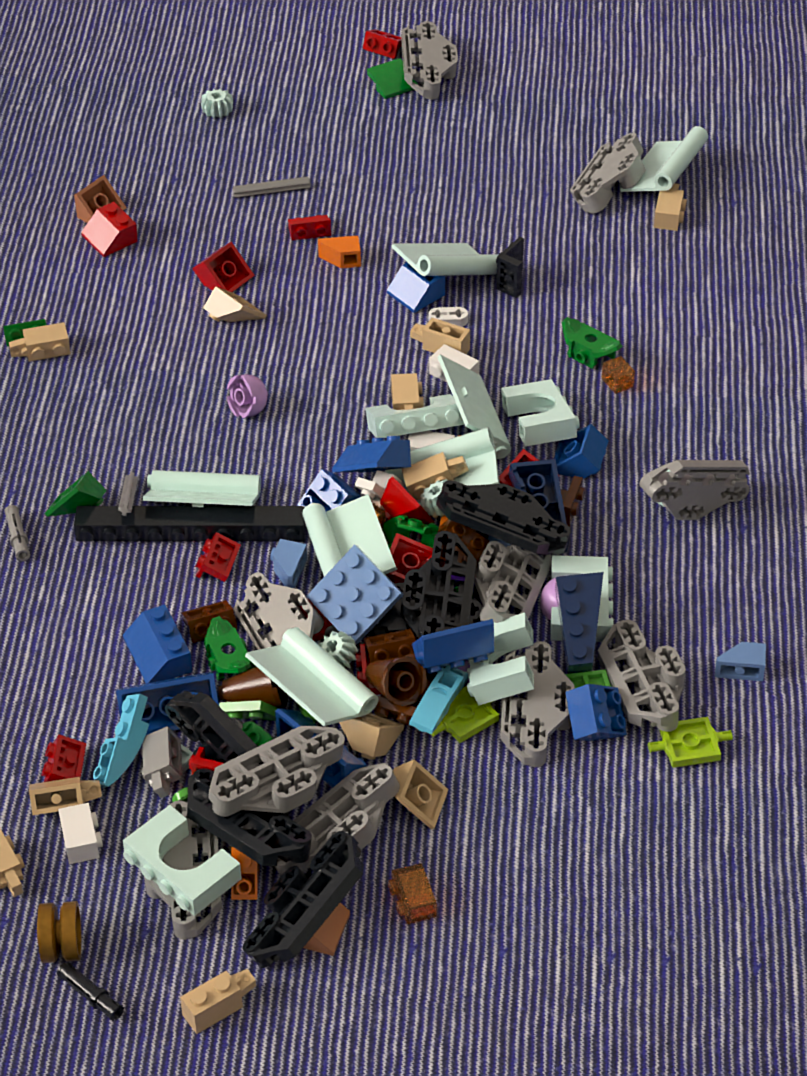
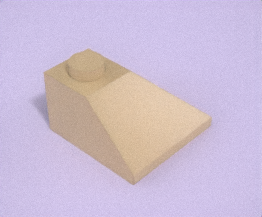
M216 286L203 307L210 312L208 316L218 322L221 319L227 322L265 319L267 316L241 296Z
M372 713L339 722L352 750L360 752L361 757L372 760L378 756L386 755L404 729V724L379 717Z
M415 759L395 767L393 772L400 784V789L394 797L430 829H434L449 789Z

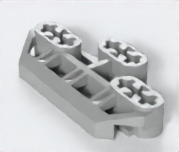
M424 21L420 25H416L415 31L409 29V26L402 29L401 43L404 80L422 97L435 100L439 97L441 78L452 79L456 76L458 54L457 47L437 32L435 23ZM411 51H415L420 54L419 56H415V54H411ZM412 66L420 67V72L412 69ZM412 80L421 82L422 87L412 82Z
M636 133L624 135L621 139H617L613 146L610 142L602 145L571 187L570 192L573 198L585 212L594 214L602 211L614 195L611 188L617 180H619L623 189H628L636 185L644 174L645 167L640 158L643 148Z
M676 460L645 474L641 478L639 486L654 502H662L677 520H697L728 502L743 500L750 491L746 475H750L748 466L742 460Z
M497 541L489 542L476 564L474 579L475 587L483 605L479 615L481 622L493 619V622L499 623L518 615L509 614L510 611L507 610L509 605L520 609L519 614L525 613L527 618H529L552 565L551 556L545 555L542 559L538 554L525 549L522 550L520 547L512 544L505 547ZM489 560H491L492 564L488 568L487 563ZM527 564L538 569L536 575L533 573L529 575L527 573L528 570L525 569ZM518 584L529 589L527 595L524 593L522 596L518 594ZM497 600H499V605L497 608H495V603Z
M260 572L254 573L248 578L246 582L247 589L244 590L246 594L244 601H240L237 598L233 609L257 650L272 647L274 644L280 645L283 640V634L290 628L298 627L312 639L313 634L318 633L324 626L323 618L315 605L301 590L272 584ZM263 590L269 596L270 600H268L267 597L263 594ZM250 603L253 605L257 603L259 608L249 614ZM301 605H302V608L307 612L308 618H307L306 615L300 610V609H301V607H300ZM261 622L266 627L270 625L273 629L265 636L261 633L262 628L259 625Z
M622 620L619 623L613 624L598 649V661L602 669H606L611 687H618L622 699V710L628 722L641 727L643 719H646L651 727L657 726L659 730L666 732L675 730L678 727V702L685 688L686 672L678 652L671 646H661L656 649V652L649 650L646 647V640L640 628L632 620ZM615 637V644H612V650H609L607 645ZM615 661H624L623 672L620 671ZM626 683H635L637 686L634 688L635 694L631 693ZM646 704L648 710H639V705Z
M542 641L535 642L534 645L530 646V649H525V652L520 656H515V651L505 657L506 662L526 656L534 673V689L526 691L528 692L527 698L513 697V695L503 698L500 739L524 765L531 767H540L546 763L548 737L556 729L567 730L571 727L565 692L575 689L571 680L551 659V646ZM538 660H543L542 673H537ZM561 698H565L564 712L560 711ZM517 711L522 712L521 718L526 719V724H511L512 718L517 716ZM534 734H539L538 749L534 748ZM510 736L520 738V745H525V751H521L510 742Z
M299 726L216 767L208 796L213 803V811L222 817L230 816L240 810L286 813L310 801L317 791L326 768L338 762L342 757L345 741L343 733L333 727Z
M381 763L352 771L295 818L294 822L306 828L312 834L310 857L304 863H293L291 861L286 863L278 858L277 866L273 867L279 874L282 875L292 866H298L303 872L310 868V863L328 839L338 831H344L352 835L359 843L357 846L361 850L375 838L386 803L400 789V784L392 768L386 763Z
M174 801L170 805L187 819L189 835L171 848L164 855L162 861L173 869L189 870L204 863H194V857H198V848L203 847V856H208V858H211L219 851L218 837L209 831L207 833L193 834L192 828H197V824L187 818V802ZM144 876L147 895L153 899L161 898L171 908L173 931L179 939L187 940L198 937L222 909V896H220L207 906H211V912L202 921L197 922V916H201V912L194 916L188 910H186V921H182V909L171 895H165L157 883L152 879L148 880Z

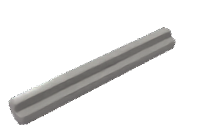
M299 177L233 186V195L235 198L299 190L310 188L311 184L309 177Z
M130 472V475H125L118 511H121L123 516L132 512L138 477L134 476V472Z

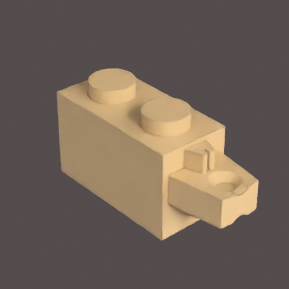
M674 183L669 190L659 191L654 228L678 231L679 223H683L687 199H683L684 190H679L680 184Z
M431 318L427 325L415 324L410 330V337L422 342L424 350L435 353L444 344L464 354H467L470 350V329Z
M64 322L22 329L24 338L9 342L11 357L28 356L29 362L71 354Z
M417 373L391 374L393 409L409 410L424 407L423 396L419 397V395H422V382H418Z
M443 452L412 464L411 467L402 468L406 487L415 500L421 499L420 496L424 493V489L430 487V484L436 483L437 480L443 481L447 479L455 481L454 478L469 471L463 456L447 460Z
M80 777L30 784L29 795L32 815L58 812L60 808L75 806L102 797L100 781L80 780Z
M0 828V889L8 887L13 897L23 893L20 881L23 880L22 868H25L21 855L14 853L13 850L15 848L10 836H4Z
M248 969L230 975L226 970L181 996L182 1015L195 1033L202 1032L243 1008L242 997L256 987L254 976H252Z

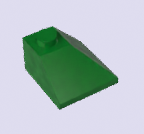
M87 471L57 496L44 514L47 517L76 513L77 506H99L104 501L102 496L107 490Z

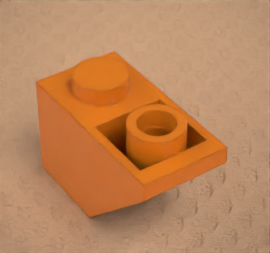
M359 237L318 239V256L339 268L361 267Z
M231 847V856L240 863L242 877L239 882L231 887V900H257L260 864L234 847Z

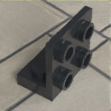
M522 237L512 242L496 258V289L514 298H518L521 295L524 252V238Z

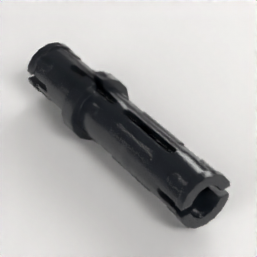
M64 962L57 970V976L89 1001L90 1006L101 1010L112 1021L121 1017L124 1007L114 1001L109 996L107 990L97 987L69 962Z

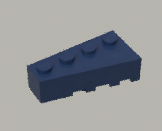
M556 460L510 463L508 477L512 486L531 494L554 520L567 525Z
M604 572L556 577L555 592L567 674L592 671Z

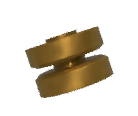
M77 901L64 902L62 904L60 919L54 903L39 904L37 941L42 963L56 962L60 953V945L62 956L66 961H80L82 936L80 909Z

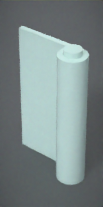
M695 126L682 141L656 142L642 159L645 172L638 183L628 189L620 187V191L669 190L708 139L707 131L700 126Z
M468 243L392 244V248L422 276L496 275L497 273L496 258L498 254H479Z
M440 354L437 358L465 426L473 431L489 427L494 437L497 459L505 458L511 452V446L482 377Z
M489 427L410 451L411 465L441 452L444 453L447 460L463 456L469 471L454 478L455 481L467 486L500 484L495 441ZM402 468L385 470L386 473L397 476L405 483ZM421 499L416 500L422 506Z
M153 470L152 474H148L147 487L151 488V490L143 496V501L192 503V507H204V504L253 506L260 497L261 475Z
M369 494L327 512L319 503L309 504L303 509L302 515L324 577L354 544L384 574L397 570Z
M298 627L288 629L283 634V640L280 645L246 653L245 657L323 726L367 715L378 703V696Z

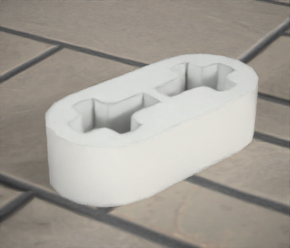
M462 307L433 308L429 311L428 322L431 318H436L463 327L468 323V311Z

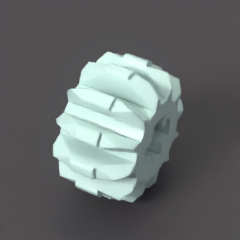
M213 88V91H206V94L202 95L201 108L206 113V116L221 118L222 116H228V113L232 112L233 98L232 94L228 93V90L222 91L221 88L219 90Z
M447 479L443 481L437 480L436 483L430 484V487L425 488L424 493L420 496L423 509L429 515H432L433 518L444 516L436 502L443 483L448 481Z
M332 631L330 637L324 636V641L318 643L321 648L343 667L350 668V662L356 660L355 654L358 652V649L355 646V640L345 632L340 631L337 633Z

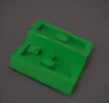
M401 58L367 68V75L376 83V90L384 99L414 90L404 80L403 61Z

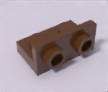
M227 600L181 612L183 622L189 629L190 638L193 643L205 640L211 619L220 616L223 620L230 622L233 628L235 627L237 630L234 610Z
M411 629L364 638L370 663L414 654L412 643L416 639Z

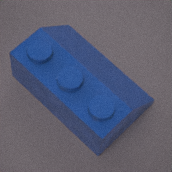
M387 436V441H385V438H372V443H370V440H357V445L347 446L333 466L332 472L367 473L377 470L383 471L411 467L410 440H400V436Z
M165 604L143 611L123 634V639L146 684L173 679L193 672L191 652Z
M493 619L422 635L412 643L415 658L428 674L442 671L441 667L450 665L451 669L462 667L465 665V661L473 660L474 663L486 661L488 656L494 652Z

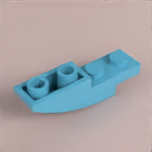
M450 665L445 668L442 667V671L438 672L422 697L409 725L416 727L421 732L432 734L448 713L453 700L467 683L468 673L458 668L451 669Z
M142 694L128 695L122 704L120 722L115 728V738L105 739L101 746L100 760L93 773L94 780L100 781L101 788L112 785L127 770L144 741L149 724L141 720L148 697Z

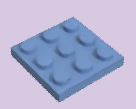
M354 544L306 597L339 632L342 631L351 636L357 645L399 601L404 593Z

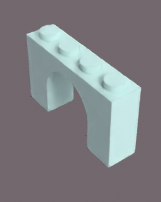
M552 379L501 388L502 407L508 417L540 412L519 417V436L525 447L577 438V429L580 427L578 416L573 414L572 407L568 406L565 396L561 395L560 388L556 387Z
M451 394L429 397L430 405L417 409L394 410L387 404L366 408L368 429L376 438L464 425V421Z
M552 555L551 580L559 576L604 572L596 642H603L613 626V618H609V615H613V601H609V598L613 597V584L608 583V580L612 581L613 567L608 566V557ZM551 607V640L563 641L558 607Z
M525 613L512 616L499 623L494 622V652L488 656V660L474 663L473 660H469L470 668L467 669L470 683H467L469 695L475 697L478 706L534 689V673L526 656L492 664L506 653L534 645L533 629Z
M169 805L123 840V855L130 865L135 864L141 870L145 878L148 880L152 879L157 883L165 895H171L181 909L188 910L196 916L242 879L240 863L223 848L203 864L193 869L177 870L167 866L162 861L164 855L189 835L187 819Z

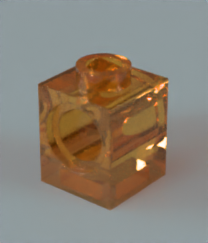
M622 356L603 363L602 380L615 394L634 387L635 371Z

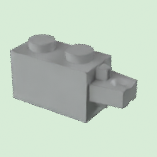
M167 726L146 735L141 748V755L143 757L142 775L147 782L149 781L153 791L160 798L170 795V784L183 778L181 739Z

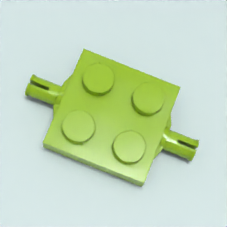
M465 686L451 703L448 713L430 735L434 737L442 731H447L459 743H462L498 722L499 714L491 707L492 702L478 706L475 697L469 695L467 686Z
M708 717L678 721V727L673 731L659 730L662 741L648 742V750L650 753L664 750L669 757L672 768L721 761L718 742L733 740L731 730L716 732L711 726Z

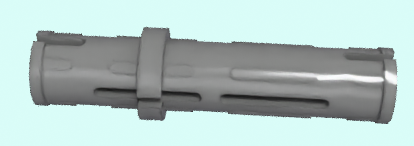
M9 505L4 509L11 535L10 544L14 548L16 559L18 561H26L30 558L27 545L29 540L24 533L18 507L16 505Z

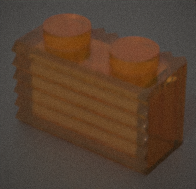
M422 863L391 870L392 879L388 880L389 890L392 896H397L398 900L395 901L396 910L399 916H404L406 924L409 925L416 921L420 922L421 920L425 921L426 919L435 918L437 916V903Z

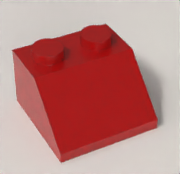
M115 202L97 209L81 232L82 236L103 257L138 242L137 224Z
M232 241L192 268L202 284L211 290H214L216 286L233 292L255 276Z

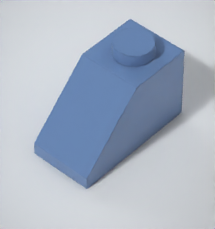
M280 539L277 547H273L270 559L273 561L274 572L284 586L296 587L307 562V544Z
M740 642L717 657L715 677L763 681L766 665V644Z

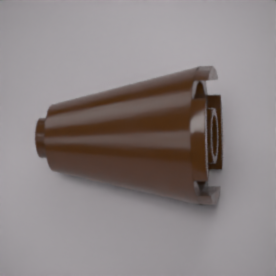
M401 656L373 661L367 666L365 672L366 680L395 705L407 706L414 704L417 701L416 698L423 694L426 688V671L419 664L418 660L412 657Z
M258 667L223 680L222 685L218 688L219 697L224 702L261 700L280 709L286 707L288 703V694Z

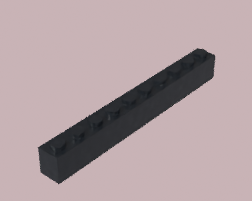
M77 506L74 521L76 541L202 542L208 538L212 539L216 532L233 541L271 542L279 541L280 539L305 541V521L302 515L305 506H133L132 512L127 513L126 516H123L122 512L118 511L119 506Z

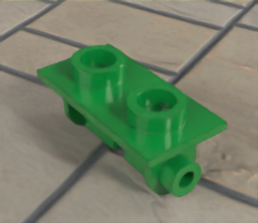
M45 319L3 326L6 345L9 346V342L24 338L22 329L45 326Z

